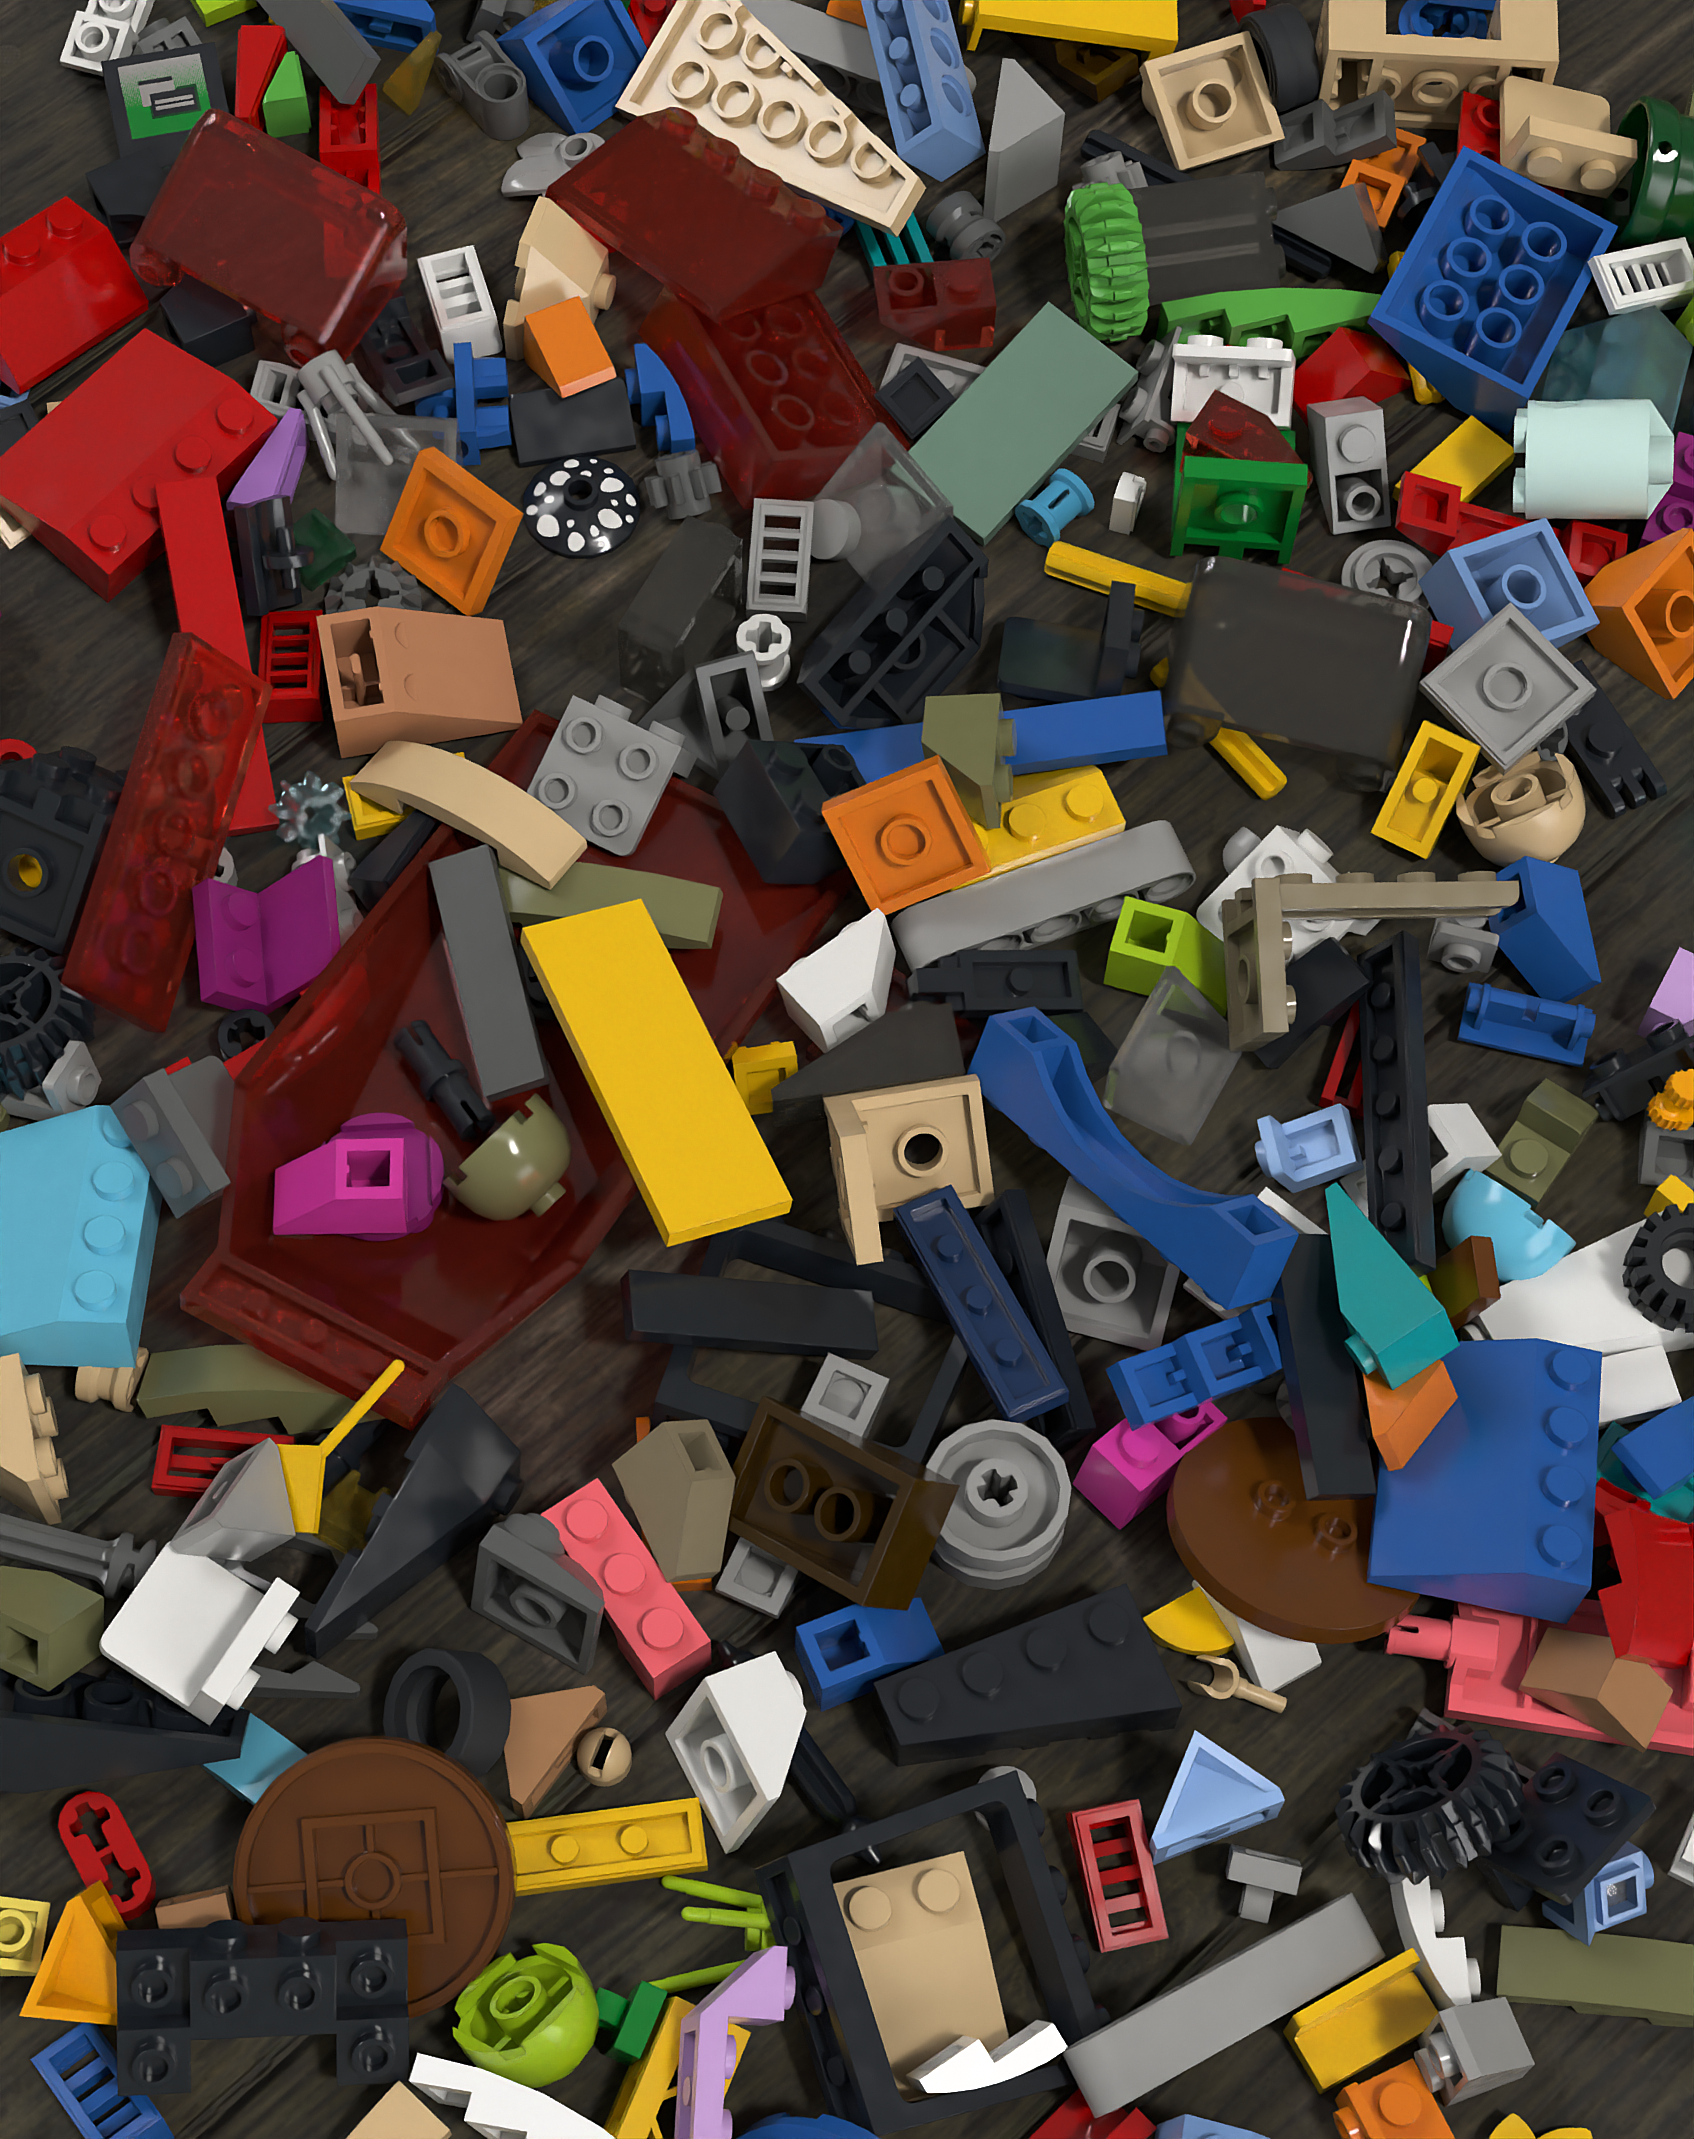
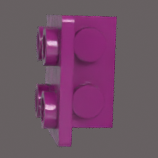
M318 855L259 893L210 878L205 879L192 888L201 1001L234 1011L254 1009L267 1015L299 996V992L313 984L321 983L341 970L342 947L340 943L333 860L331 858Z

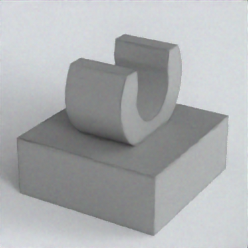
M1234 1844L1230 1846L1225 1868L1227 1879L1244 1883L1238 1910L1240 1917L1268 1923L1274 1890L1297 1895L1302 1866L1297 1859Z

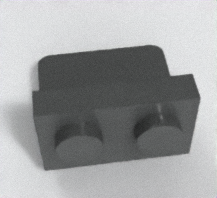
M207 1056L170 1075L162 1068L143 1077L110 1105L176 1219L268 1173L277 1165L278 1157L223 1062L215 1056Z

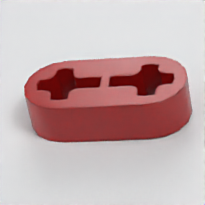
M87 1791L75 1795L63 1807L59 1816L58 1828L61 1838L86 1888L101 1880L107 1892L113 1888V1881L105 1866L117 1860L128 1878L140 1875L141 1879L135 1881L132 1885V1891L135 1896L130 1900L122 1902L116 1894L109 1896L123 1921L140 1917L150 1908L155 1899L156 1883L154 1875L123 1814L111 1797L101 1792ZM89 1811H93L99 1819L110 1815V1819L101 1825L102 1832L109 1846L98 1852L86 1834H81L77 1837L74 1835L83 1828V1822L80 1817Z

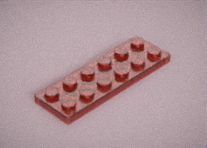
M192 632L173 633L60 982L61 985L147 1032L165 1033L196 935L192 888L207 878H214L273 690L271 685Z

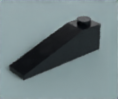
M454 1383L450 1385L404 1454L411 1462L404 1474L402 1486L397 1495H387L382 1492L371 1512L374 1515L365 1533V1542L368 1543L366 1548L362 1551L354 1547L347 1552L304 1625L306 1654L313 1658L320 1659L481 1536L497 1513L507 1516L520 1498L525 1485V1481L520 1478L521 1451L463 1388Z
M0 1668V1795L9 1792L27 1794L240 1758L249 1725L250 1710L239 1707L236 1711L225 1704L209 1726L163 1694L155 1695L138 1690L133 1686V1675L116 1670L108 1673L106 1680L77 1671L48 1692Z

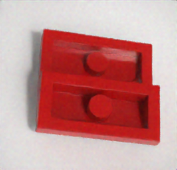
M1629 1507L1605 1515L1604 1518L1622 1583L1599 1590L1598 1595L1615 1657L1675 1670L1688 1666L1694 1642V1549L1688 1523Z

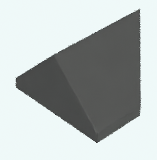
M749 650L693 665L636 725L648 731L652 721H656L686 736L681 747L698 756L694 765L720 782L747 740L774 741L754 651Z

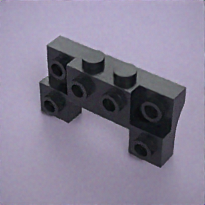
M292 1917L281 1921L279 1924L246 1925L237 1920H219L208 1924L206 1927L117 1931L118 2096L191 2093V2040L335 2034L337 2086L397 2083L398 2081L401 2083L409 2082L408 1935L406 1919L318 1922L309 1917Z

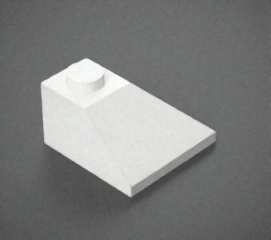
M776 1651L705 1677L665 1733L696 1796L699 1797L700 1804L726 1854L738 1850L780 1797L807 1712L803 1705V1694L797 1679L791 1672L785 1671Z

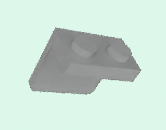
M573 695L526 793L555 812L586 840L619 856H630L635 852L672 773L675 772L688 778L698 756L681 747L686 736L656 721H652L647 731L628 722L632 710L602 695L598 696L594 705Z

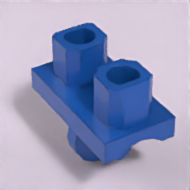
M471 342L453 343L456 387L415 400V414L423 422L432 424L433 432L436 435L449 434L451 430L450 424L457 422L458 438L462 444L463 466L481 465L480 449L512 444L508 405L478 407V399L509 397L506 358H474Z

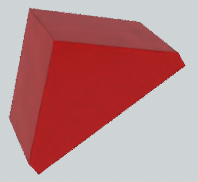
M1339 327L1295 371L1292 406L1308 427L1307 404L1364 396L1376 404L1410 388L1412 380L1382 338Z

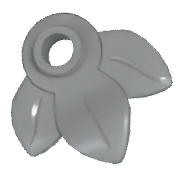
M552 132L530 137L517 146L518 153L522 159L516 161L507 170L501 187L504 197L542 194V197L551 199L564 212L569 214L590 197L592 185L598 183L605 176L610 156L608 147L604 139L594 133H578L567 137Z

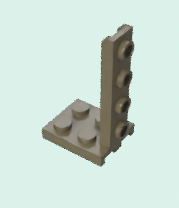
M1492 871L1462 873L1458 875V881L1436 882L1435 873L1400 874L1397 876V882H1374V874L1366 872L1338 875L1335 877L1336 883H1313L1312 875L1307 873H1290L1278 875L1274 878L1252 879V887L1240 888L1234 892L1235 899H1225L1221 902L1230 1052L1256 1051L1288 1033L1289 1024H1292L1295 1020V991L1292 985H1286L1285 960H1289L1292 952V930L1289 922L1282 920L1489 918L1498 914L1502 908H1508L1518 901L1519 881H1497L1496 872Z

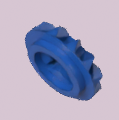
M1408 0L1400 11L1396 33L1400 35L1417 34L1434 37L1432 34L1433 29L1440 28L1442 24L1445 25L1448 19H1450V33L1445 32L1442 37L1485 39L1488 25L1482 9L1434 4L1424 0Z

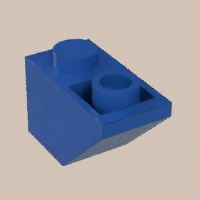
M1524 856L1496 873L1497 881H1519V899L1514 905L1502 908L1498 914L1488 918L1491 933L1500 936L1498 946L1537 994L1543 999L1566 1003L1600 984L1602 981L1578 870Z
M913 1598L908 1611L863 1607L856 1603L796 1627L795 1652L821 1712L873 1692V1683L945 1655L921 1598Z

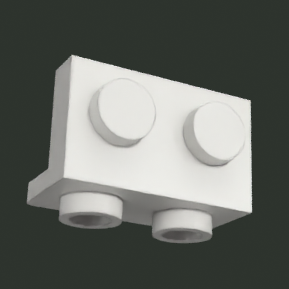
M1191 335L1188 336L1187 344H1173L1172 357L1175 361L1170 419L1172 424L1177 425L1178 422L1279 430L1291 429L1296 358L1292 349L1282 348L1283 341L1273 338L1247 339V347L1223 346L1224 339L1221 337Z

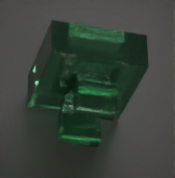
M316 507L293 524L296 545L312 546L315 550L316 561L310 565L299 567L300 582L311 592L344 568L348 562L357 558L355 544Z

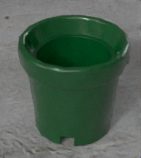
M1643 95L1631 103L1616 133L1618 136L1637 140L1638 159L1607 199L1602 198V218L1618 226L1609 245L1613 249L1627 250L1685 237L1688 245L1694 246V117L1679 113L1670 102ZM1613 194H1620L1623 201H1616L1613 198Z

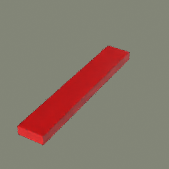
M216 475L156 482L154 485L156 504L217 838L278 830L280 825Z

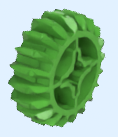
M1108 182L1089 184L1085 188L1075 189L1071 191L1065 207L1066 218L1063 222L1065 228V262L1067 264L1068 282L1071 289V301L1074 302L1075 317L1079 319V325L1099 341H1104L1105 343L1126 341L1129 337L1141 335L1148 319L1147 309L1150 305L1148 299V289L1150 288L1147 275L1148 264L1145 254L1146 244L1143 241L1142 224L1138 219V208L1133 203V196L1122 183L1108 184Z

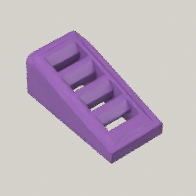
M288 409L236 484L227 500V510L276 494L289 495L290 502L292 503L310 446L305 418L301 409Z

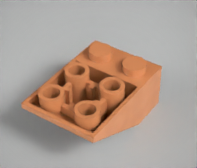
M380 606L316 616L341 758L377 753L387 741H407L426 745L523 728L503 620Z

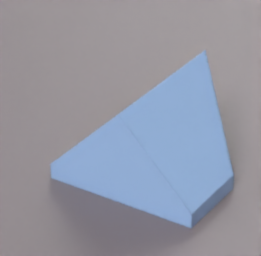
M1195 1730L1149 1843L1153 1865L1276 1818L1285 1801L1280 1787Z

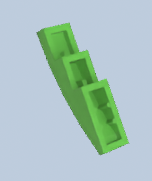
M1254 289L1218 292L1161 302L1156 334L1159 342L1176 326L1182 328L1177 344H1187L1188 336L1211 335L1223 338V346L1247 347V339L1249 338L1278 339L1283 341V349L1293 350L1296 358L1295 365L1304 363L1339 327L1380 337L1385 343H1388L1367 323L1382 295L1342 289Z

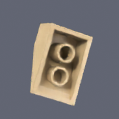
M964 1851L833 1884L898 2092L906 2102L946 2093H927L914 2089L906 2075L962 2036L979 2039L987 2053L1009 2039L983 1920Z

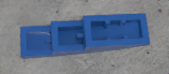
M1272 1300L1249 1308L1236 1317L1190 1332L1172 1343L1118 1361L1106 1369L1131 1430H1138L1283 1374L1284 1367ZM1347 1327L1349 1337H1351V1333Z

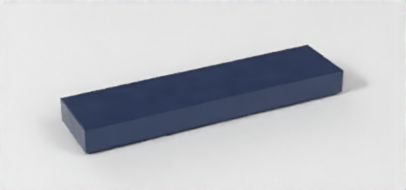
M950 1184L893 1208V1221L1004 1421L1022 1423L1068 1403L1069 1390L953 1186Z

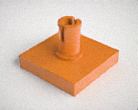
M432 446L418 452L380 551L392 560L398 561L400 566L412 575H415L417 579L463 614L472 616L483 611L524 513Z
M939 754L823 802L821 812L871 912L878 908L884 915H887L991 872V861Z

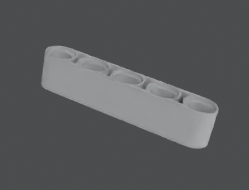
M740 0L747 10L795 54L837 99L889 118L868 28L833 17L791 0ZM964 65L972 95L977 85L976 78L971 70Z
M1158 820L913 905L893 919L891 928L913 974L915 968H938L937 961L939 958L954 956L958 950H1029L1119 918L1125 896L1154 904L1177 897L1194 884L1196 874L1171 823L1166 820Z
M1349 1892L1307 1913L1070 2045L1061 2054L1094 2118H1098L1133 2101L1380 1961L1386 1955L1352 1892Z

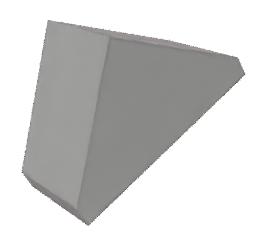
M270 1437L223 1465L169 1543L178 1554L251 1562L296 1536L279 1449Z

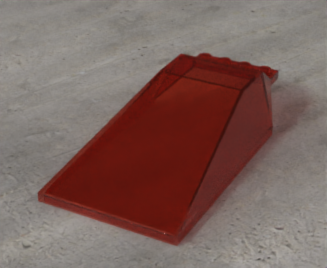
M535 709L488 766L487 770L527 792L560 721ZM671 776L632 855L622 857L586 840L588 848L575 861L665 875L719 887L724 893L711 949L667 948L725 1066L779 991L776 979L786 973L796 961L803 957L855 883V878L849 866L813 885L764 883L716 797ZM444 822L234 1079V1095L225 1170L231 1184L223 1189L218 1245L180 1294L181 1310L355 1402L359 1401L394 1360L403 1361L405 1368L402 1373L372 1405L370 1410L410 1431H413L447 1382L477 1365L579 1274L639 1189L559 1021L547 1020L540 1022L535 1018L551 1083L493 1102L484 1097L428 863L485 845L486 843ZM490 846L494 850L495 856H498L497 849ZM512 922L518 947L521 944L523 926L520 922ZM536 979V980H531L530 982H531V983H532V982H537V981H539V980H538V979ZM420 1019L428 1022L431 1031L451 1059H460L469 1073L467 1081L488 1110H491L495 1115V1124L484 1135L473 1121L474 1126L472 1129L477 1134L478 1139L468 1143L461 1141L457 1131L436 1102H428L419 1089L421 1080L402 1054L393 1046L395 1035L403 1027L407 1029L416 1042L415 1036L417 1034L411 1027V1022ZM535 1093L555 1112L567 1130L572 1146L571 1160L567 1170L558 1181L565 1188L566 1192L539 1218L528 1209L525 1213L512 1220L493 1221L474 1214L445 1188L442 1200L434 1211L433 1221L429 1227L421 1232L409 1233L401 1238L387 1241H368L355 1238L354 1236H342L341 1234L274 1235L275 1169L321 1147L324 1141L328 1144L332 1137L341 1132L340 1126L354 1117L368 1113H392L413 1121L416 1129L425 1133L429 1140L431 1136L438 1144L443 1157L445 1179L454 1172L462 1181L467 1176L459 1169V1166L518 1110L528 1119L533 1112L525 1103Z

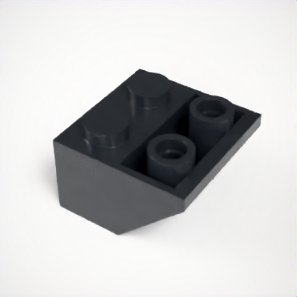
M747 740L714 789L713 794L764 883L813 885L848 867L821 812L823 802L867 783L858 770L853 756L846 750L844 745Z

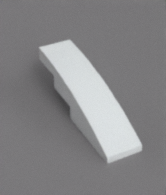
M417 2053L409 2081L437 2103L467 2108L464 2121L487 2139H615L602 2127L541 2092L481 2068Z

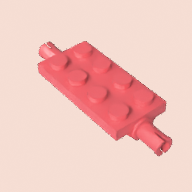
M1583 1599L1567 1624L1454 1601V1612L1449 1620L1408 1614L1401 1622L1385 1632L1388 1635V1639L1384 1640V1654L1391 1655L1394 1653L1444 1661V1668L1448 1669L1444 1717L1626 1745L1518 1690L1548 1627L1610 1637L1600 1601ZM1693 1642L1688 1666L1675 1670L1649 1665L1673 1689V1692L1647 1749L1694 1756Z

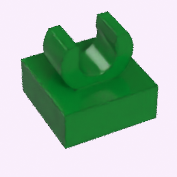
M643 1980L631 1990L627 2000L601 1987L595 1992L599 2009V2028L613 2032L604 2056L626 2066L633 2065L640 2059L668 1993Z

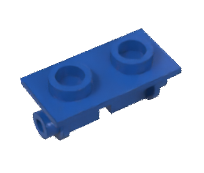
M1469 982L1457 1040L1582 1068L1587 1040L1592 1036L1596 1014H1593L1592 1009L1585 1008V1005L1582 1004L1574 1006L1494 988L1488 983L1480 985Z

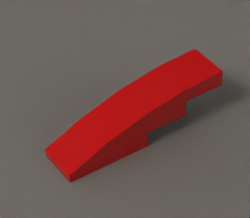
M366 84L354 105L339 103L326 86H320L319 154L322 171V214L324 222V266L326 279L384 276L383 203L377 84Z

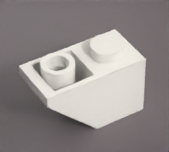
M878 908L861 920L847 925L837 937L810 956L796 961L786 973L776 979L789 1017L831 1061L838 1058L883 1025L896 950L886 917Z

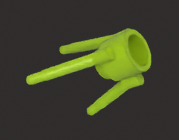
M666 1875L662 1878V1886L666 1889L747 1908L746 1911L685 1907L681 1912L684 1920L744 1927L745 1951H760L777 1946L761 1895L672 1875ZM745 1960L670 1976L647 1983L669 1993L724 1981Z

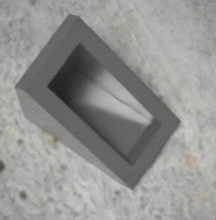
M1365 182L1351 184L1279 210L1275 213L1272 223L1372 274L1385 271L1389 263L1388 253Z

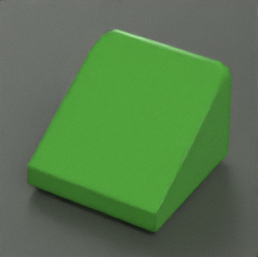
M295 51L286 52L263 99L262 106L266 129L270 138L308 133L309 128H311L299 56L295 55Z

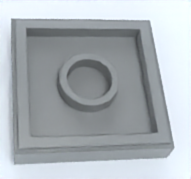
M1511 602L1421 680L1418 689L1469 741L1481 746L1480 753L1503 776L1588 702L1597 690Z

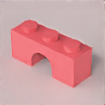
M598 1478L541 1513V1516L548 1519L558 1529L560 1533L559 1540L565 1551L564 1554L579 1563L602 1589L605 1601L603 1613L616 1635L618 1648L655 1701L712 1664L711 1640L670 1582L667 1583L659 1565Z

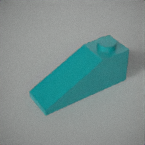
M1335 1182L1326 1188L1325 1192L1340 1311L1351 1333V1337L1343 1341L1354 1362L1365 1375L1376 1370L1388 1386L1394 1390L1457 1348L1460 1344L1445 1308L1338 1183Z

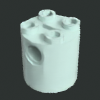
M1650 399L1564 402L1528 400L1527 408H1517L1514 420V453H1526L1525 468H1516L1514 476L1513 513H1525L1526 520L1542 519L1545 517L1547 519L1580 520L1648 519L1673 484L1674 434Z

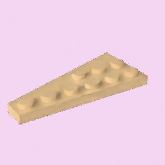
M677 0L615 105L622 116L894 237H898L926 189L921 179L877 135H874L840 99H837L795 54L757 20L740 0Z

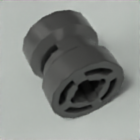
M968 191L955 192L946 197L934 208L926 222V229L939 245L950 248L949 257L963 273L976 272L987 266L1000 253L1005 244L1006 235L993 219L982 216V206Z

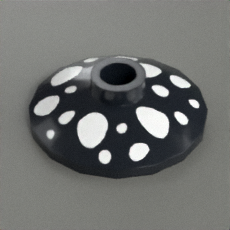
M596 456L569 457L551 462L533 476L524 493L523 519L531 537L545 550L567 559H593L615 551L630 539L640 519V496L633 479L617 464ZM578 494L589 495L588 498L583 500L574 499L572 496Z

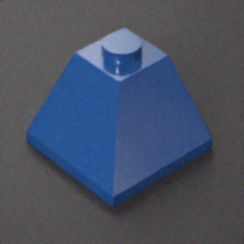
M558 0L534 12L496 39L506 56L523 72L526 78L528 97L570 136L578 133H588L618 111L615 105L648 51L621 0Z

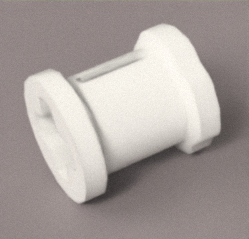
M770 614L753 615L738 628L736 634L737 649L740 653L749 650L754 651L763 692L772 691L781 687L788 680L791 671L790 657L788 655L791 646L790 630L777 616Z

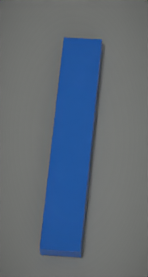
M1160 690L1003 711L1005 719L1014 718L1016 723V756H1006L1005 764H1011L1013 775L1168 755ZM923 722L794 740L797 743L844 745L846 750L853 756L856 766L867 784L925 760L921 743Z

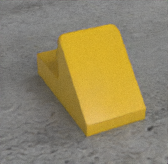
M1424 720L1370 833L1424 859H1428L1461 792L1464 794L1481 746Z

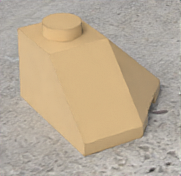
M538 196L519 241L515 266L520 267L515 284L516 300L510 299L507 301L503 322L506 358L515 361L524 359L523 338L524 317L526 315L579 295L594 325L599 310L609 309L616 288V276L609 274L608 249L551 199Z

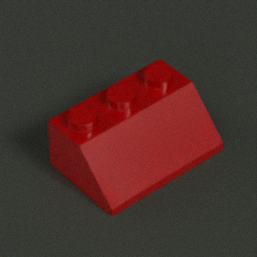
M67 196L0 237V380L19 395L148 310L149 301L108 227Z

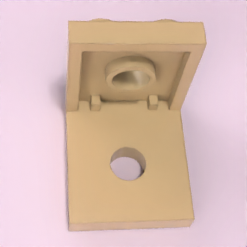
M976 1074L823 1097L831 1141L832 1169L836 1178L839 1199V1220L857 1265L883 1261L878 1222L893 1220V1208L950 1184L965 1208L989 1205L995 1199L980 1080ZM922 1133L935 1136L939 1140V1150L931 1161L924 1164H915L905 1158V1146L913 1136Z

